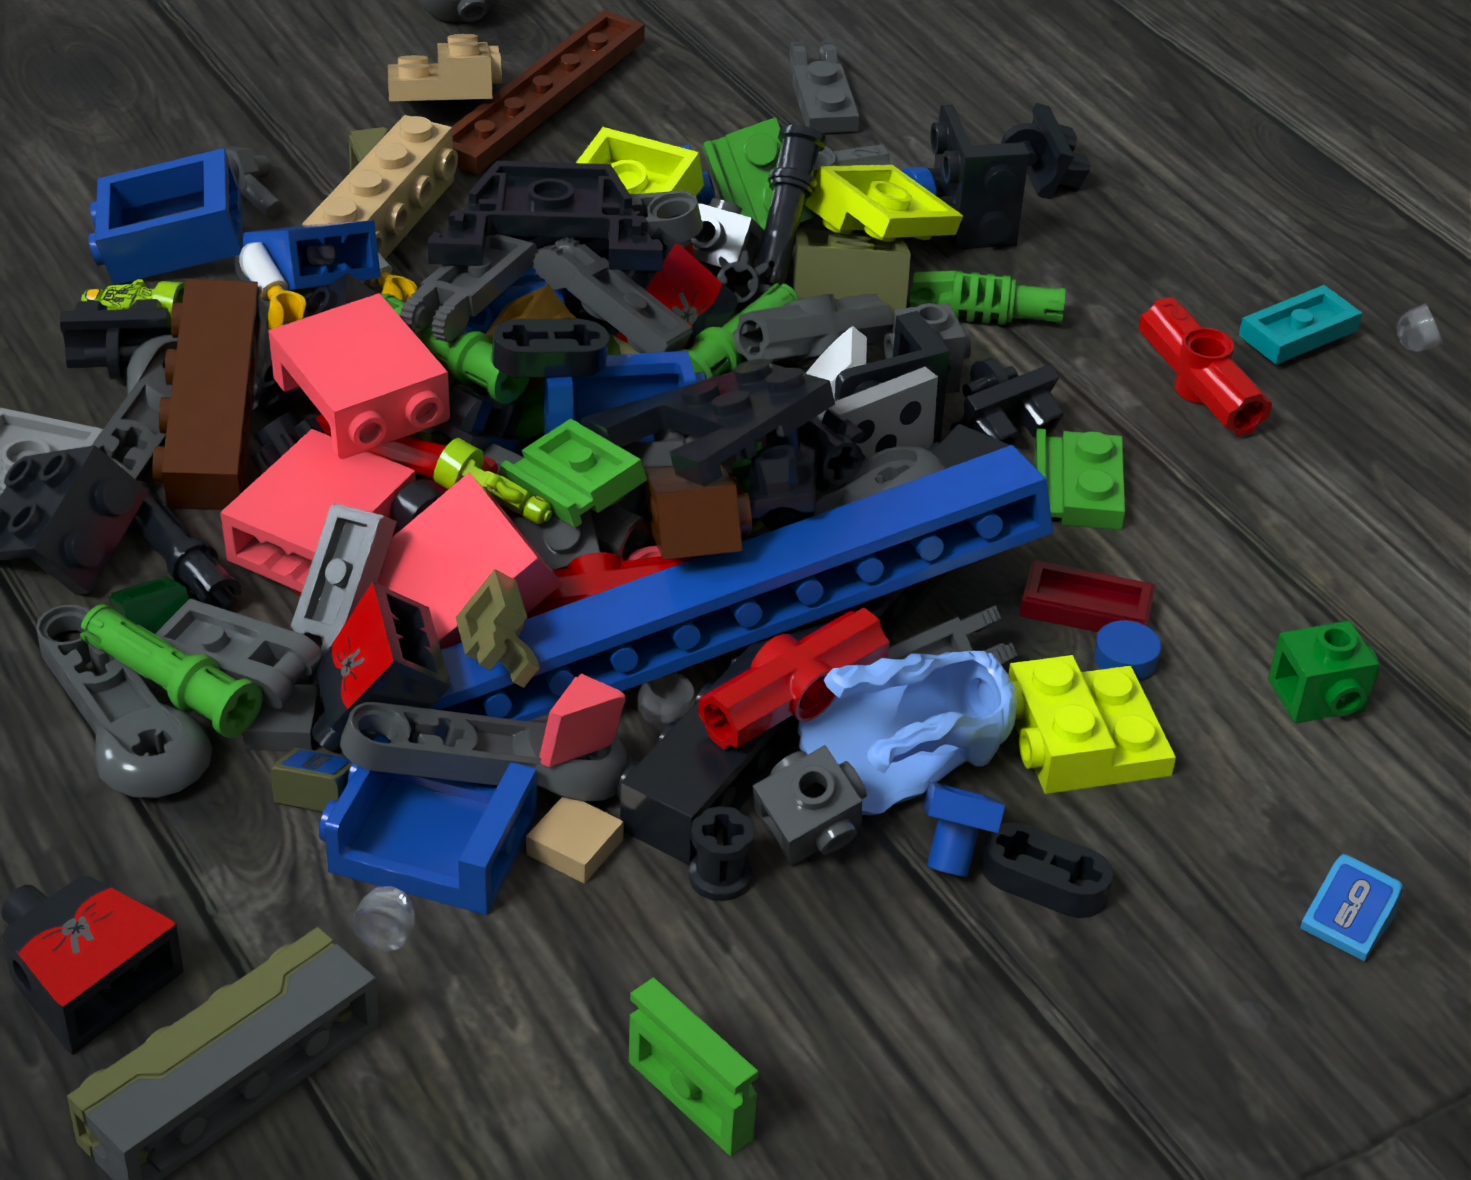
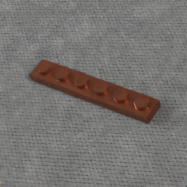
M606 10L597 14L492 95L493 99H487L452 126L453 150H456L458 155L457 168L461 171L478 175L643 43L645 24Z

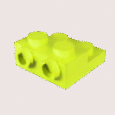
M602 127L576 162L611 164L630 194L686 191L696 197L704 186L699 152Z
M894 165L819 166L815 176L817 181L816 190L812 193L811 197L807 198L805 203L808 208L823 218L822 223L825 227L836 233L851 234L853 230H865L870 236L886 242H892L895 238L915 237L929 240L932 236L956 235L963 218L962 214Z
M1073 655L1010 663L1008 675L1016 688L1017 708L1014 724L1019 733L1021 758L1027 769L1034 768L1045 794L1172 776L1176 756L1131 666L1081 672Z

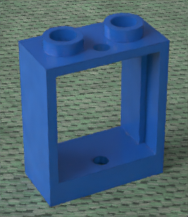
M225 148L97 179V200L90 203V212L95 232L90 233L88 236L89 246L96 265L106 266L113 285L240 255L243 248L241 190Z

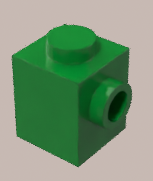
M1349 620L1279 633L1267 680L1294 723L1297 724L1366 711L1373 684L1379 675V662L1374 649L1370 645L1365 644Z

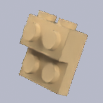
M455 34L447 36L448 43H437L438 63L428 64L427 56L411 55L398 57V64L388 65L389 101L493 99L492 84H502L501 54L499 53L498 45L488 46L487 42H478V36L474 34Z

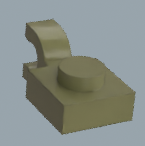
M494 569L455 617L466 656L477 661L480 666L490 671L497 662H500L508 669L512 682L524 688L540 669L533 651L518 638L528 617L517 581Z

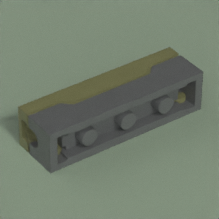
M316 927L293 944H286L280 947L266 962L235 983L219 988L204 1004L171 1026L158 1029L143 1045L107 1069L94 1072L79 1088L68 1094L67 1100L77 1144L91 1158H95V1162L112 1180L164 1179L378 1027L379 1014L376 977L338 944L334 945L333 940L319 927Z

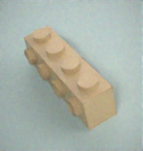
M404 115L302 223V226L374 220L378 253L386 259L454 182L458 155L456 150H453L452 127L431 122L425 117Z

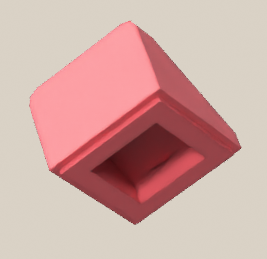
M583 674L575 677L549 712L539 758H541L540 764L550 768L609 746L616 737L625 702L624 693Z

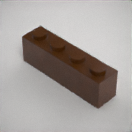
M185 279L183 303H173L171 333L172 338H178L177 350L167 349L165 380L166 385H172L171 397H161L159 429L161 434H166L165 447L155 446L152 465L154 483L164 484L168 508L224 510L244 491L262 322L257 281Z
M720 464L723 477L707 486H702L676 476L673 466L644 467L648 479L644 482L647 519L650 520L651 532L663 560L742 551L741 533L752 532L751 507L748 493L743 492L742 485H738L737 478L732 477L731 470H725Z

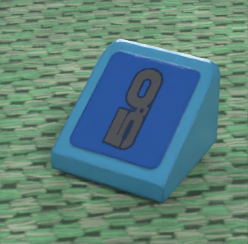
M1341 854L1333 864L1303 918L1300 929L1365 962L1395 918L1404 886L1399 880L1349 855Z

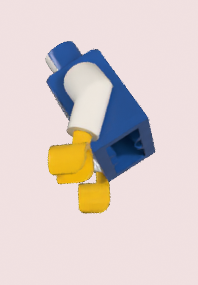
M374 220L285 227L244 232L243 235L244 247L239 256L240 267L248 281L258 282V293L262 300L270 302L266 324L268 330L283 326L284 322L292 323L304 318L305 298L296 292L288 290L329 285L347 273L359 281L366 280L372 287L380 286L383 288L381 295L391 294L403 302H406L407 298H411V295L417 290V286L413 281L402 276L391 275L393 268L378 253Z

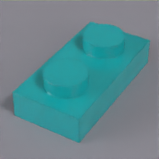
M1322 285L1243 317L1239 336L1277 365L1358 331L1362 312L1327 286Z

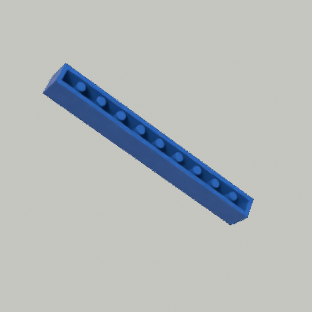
M1013 445L748 539L742 542V551L704 555L525 620L518 638L533 651L540 669L524 688L512 682L508 669L500 662H497L490 671L465 655L462 642L447 647L441 651L451 686L430 709L529 721L549 713L574 678L579 677L580 674L622 692L1053 533L1046 478Z

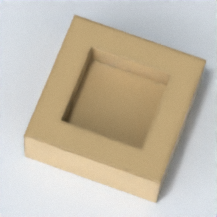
M563 796L526 836V854L585 884L623 841L624 821L583 801Z

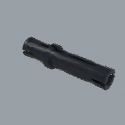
M138 481L149 492L131 523L156 552L164 558L167 563V571L176 582L182 585L185 583L201 602L230 610L238 601L225 589V586L234 595L241 596L242 590L239 582L220 565L218 554L211 544L204 539L200 542L173 511L165 505L148 483Z

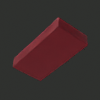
M1032 560L1019 616L1099 632L1106 624L1121 620L1134 621L1147 626L1156 585Z

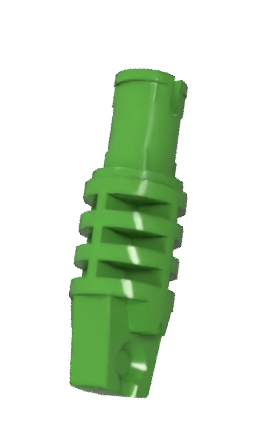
M963 271L914 272L911 284L910 307H918L926 303H949L957 319L959 317H966V322H974V318L982 319V323L990 324V320L998 321L997 325H1006V323H1012V318L1062 324L1066 288L1017 285L1016 279H1011V276L1008 275L999 277L995 276V274L979 275L977 272L968 274L963 273Z

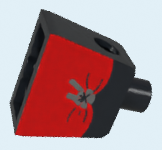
M658 227L651 239H659L663 245L662 271L631 270L627 276L692 326L691 330L693 332L684 347L679 349L688 350L694 345L696 336L708 327H723L732 319L730 316L737 307L739 298L666 231ZM601 320L615 337L628 342L624 334L607 321Z
M373 582L369 586L319 664L317 677L325 711L311 729L312 735L326 750L341 754L343 753L340 747L341 736L350 712L355 706L365 702H379L430 709L446 693L451 683L428 606ZM370 730L360 731L371 740H374L378 733Z
M90 876L76 878L49 898L35 886L23 885L14 890L3 904L1 915L9 926L6 927L1 937L10 976L16 987L48 1028L72 1055L184 972L176 923Z

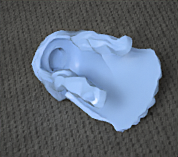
M985 651L945 652L940 655L911 653L905 659L881 658L871 665H846L841 668H833L824 679L827 688L836 695L832 704L816 719L809 722L799 721L797 733L801 736L799 742L801 751L810 754L826 745L838 765L848 761L853 766L867 793V797L862 799V815H878L894 804L921 796L927 791L929 781L937 783L952 770L966 762L974 766L987 765L998 750L999 745L1008 738L1013 730L1017 708L1016 688L995 655Z

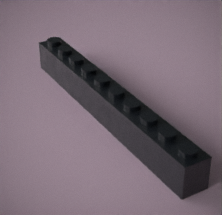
M958 424L941 443L938 441L934 442L929 450L939 457L946 468L1010 445ZM1016 448L1022 454V450ZM948 572L739 648L731 661L730 667L715 683L708 682L697 695L691 709L678 722H670L660 734L656 746L641 762H632L622 774L617 787V797L620 799V820L624 821L623 832L690 865L697 855V850L694 848L691 840L693 820L701 816L708 808L724 806L739 810L753 794V785L767 778L771 774L772 769L787 756L801 738L797 733L799 720L791 715L738 748L731 746L723 750L709 738L704 722L698 715L699 698L750 669L758 651L773 637L781 634H790L799 641L849 611L856 612L863 607L870 611L880 620L884 635L889 640ZM722 826L718 827L717 834L723 828Z

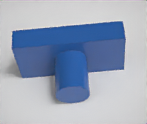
M929 781L923 809L928 816L938 818L927 867L968 877L979 829L998 833L1005 805L995 797Z

